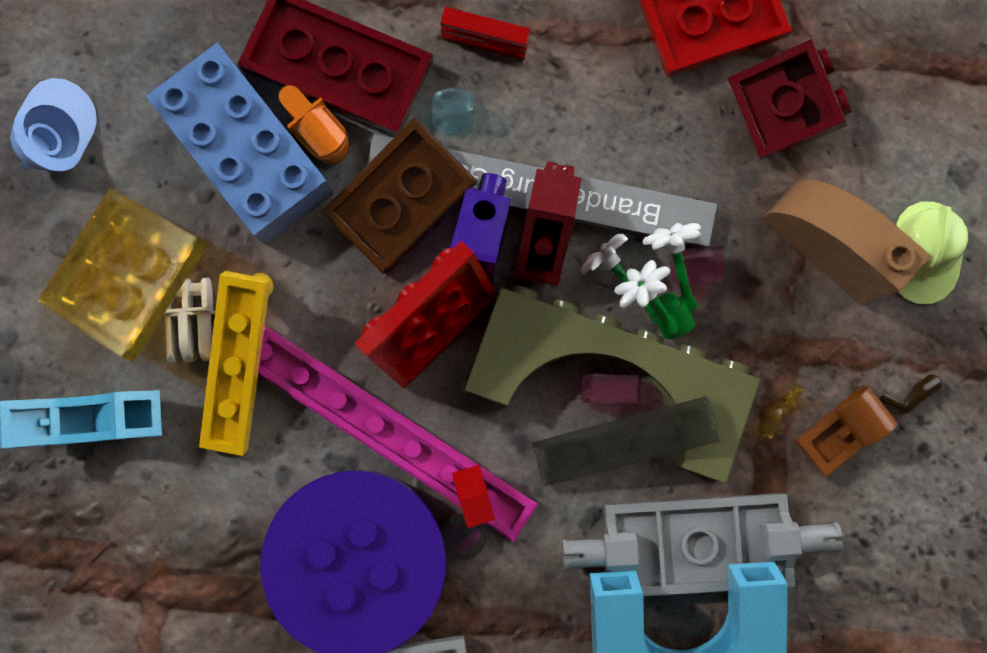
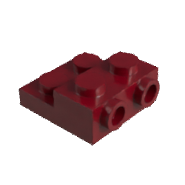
M812 39L728 77L761 160L802 142L806 144L847 126L844 116L851 113L852 110L843 88L833 91L827 76L835 72L826 48L817 51Z

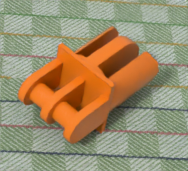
M288 85L283 87L279 92V100L293 120L287 125V128L295 140H298L312 157L322 161L324 164L336 165L342 162L349 151L350 144L347 132L326 107L322 98L320 97L311 104L295 86Z

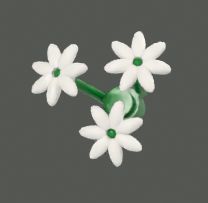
M676 223L670 230L664 228L656 229L653 234L645 237L643 240L644 245L652 244V249H658L666 245L667 253L672 254L681 291L680 297H677L674 292L665 293L657 297L658 293H663L667 290L666 285L660 282V280L670 273L669 267L664 266L656 269L655 261L650 260L644 265L641 273L635 269H629L627 272L619 264L621 259L616 254L615 249L628 240L624 234L613 236L608 243L601 245L600 252L589 255L581 267V273L584 274L590 269L593 271L600 264L607 271L612 270L622 282L614 290L617 295H623L620 300L621 308H625L637 300L640 307L646 310L653 324H657L664 338L670 340L679 338L687 334L695 326L696 320L691 311L698 306L691 293L682 251L685 250L683 239L700 237L701 233L698 230L701 229V226L698 223H690L684 226L681 223Z

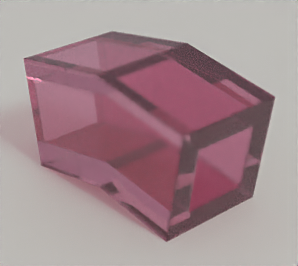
M724 246L695 247L682 251L689 285L724 282ZM669 254L671 278L678 287L679 283L672 254Z
M581 375V403L637 404L638 375Z

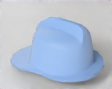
M50 78L39 82L29 92L14 118L10 136L12 149L22 161L20 168L23 170L34 168L43 171L63 172L72 169L79 162L94 134L97 117L90 97L78 85L65 79Z

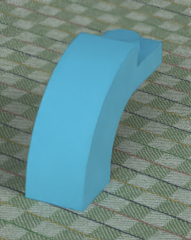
M160 390L112 392L69 398L0 401V449L162 436Z

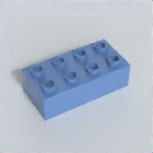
M218 43L214 44L145 96L253 236L264 245L268 244L334 193L326 179Z

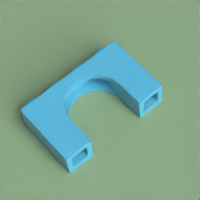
M774 561L728 564V613L725 623L711 640L701 646L686 650L662 647L650 640L644 633L643 591L636 570L590 573L593 653H787L788 584Z

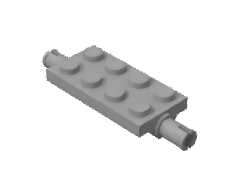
M785 493L603 504L606 534H603L602 539L562 540V552L564 554L581 553L580 555L563 556L564 570L590 567H605V570L608 572L636 570L643 596L728 591V564L773 561L786 580L788 587H795L794 565L796 559H800L802 554L840 553L843 550V541L823 539L825 537L842 536L841 527L837 522L798 526V523L792 522L788 510L787 494Z

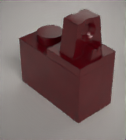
M548 161L544 170H536L514 277L555 286L559 285L574 224L582 179L581 177L574 176L573 166L558 165L556 162Z

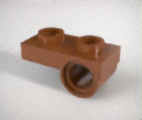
M862 385L793 441L821 476H828L861 448L873 445L895 429L898 422L870 387Z

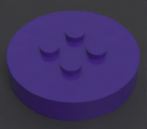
M349 470L326 475L296 491L281 506L270 523L261 553L262 586L271 611L281 626L294 639L318 653H386L405 643L417 633L432 614L442 592L447 569V550L443 531L436 515L425 499L399 479L369 470Z

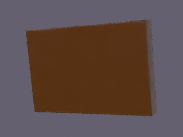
M414 117L321 212L384 275L464 197L466 189L473 188L478 181Z

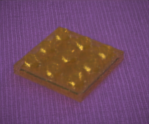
M109 188L38 301L121 358L134 363L208 244Z

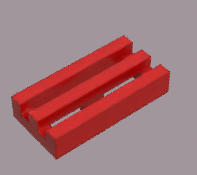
M444 7L440 21L443 40L525 60L529 45L530 28Z

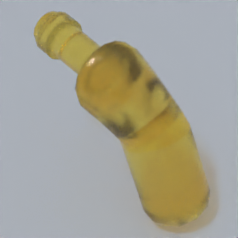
M794 385L791 388L790 394H785L778 398L765 412L758 426V433L763 438H773L782 419L797 409V398L803 393V388L800 385Z

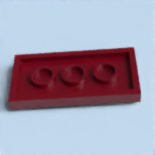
M267 0L237 65L242 71L282 88L288 85L295 86L310 100L317 101L321 97L327 107L396 136L403 129L433 62V54L306 0Z

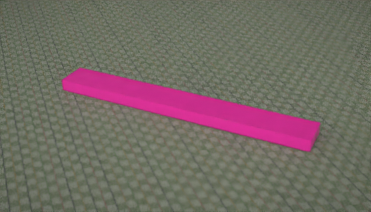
M265 325L259 376L461 508L452 473L478 465L477 463ZM481 467L496 519L485 524L514 543L538 503Z

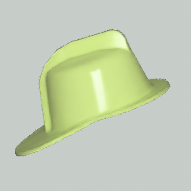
M918 202L909 206L899 216L896 226L927 251L931 257L898 293L904 299L915 304H933L944 299L955 288L960 275L963 254L968 243V231L963 220L951 211V207L936 202Z

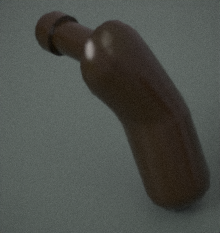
M930 374L912 387L904 401L890 396L886 392L882 393L879 400L884 404L887 403L900 409L899 414H906L941 388L942 382L938 376Z

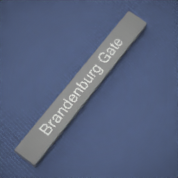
M373 135L367 165L393 137ZM447 149L478 181L472 189L478 190L483 173L500 175L507 180L504 196L511 199L510 209L523 212L528 211L536 170H544V168ZM574 175L582 178L574 222L645 237L653 234L658 228L670 230L676 223H681L683 226L690 223H698L701 226V229L698 230L701 236L683 239L684 245L703 249L709 247L717 204Z

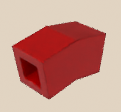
M480 465L453 472L452 477L467 528L496 520Z

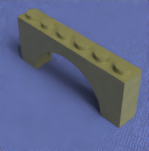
M512 285L511 291L501 287L465 392L507 407L519 385L531 373L551 362L578 356L599 357L616 361L645 377L655 386L667 402L673 414L678 434V451L675 467L717 482H727L760 382V378L748 374V366L727 359H723L722 365L706 360L707 352L689 345L681 344L679 350L663 344L664 337L650 331L639 329L637 335L620 329L622 325L620 321L604 315L597 314L595 320L578 315L580 308L565 301L554 300L553 305L536 300L538 293L522 286Z

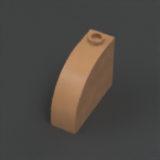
M800 180L794 183L762 218L860 305L900 292L931 257L927 251L875 208L845 190L821 181Z

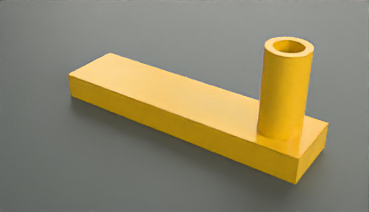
M224 271L220 274L199 448L244 456L248 451L268 297L274 288L272 279L264 273H255L250 276Z

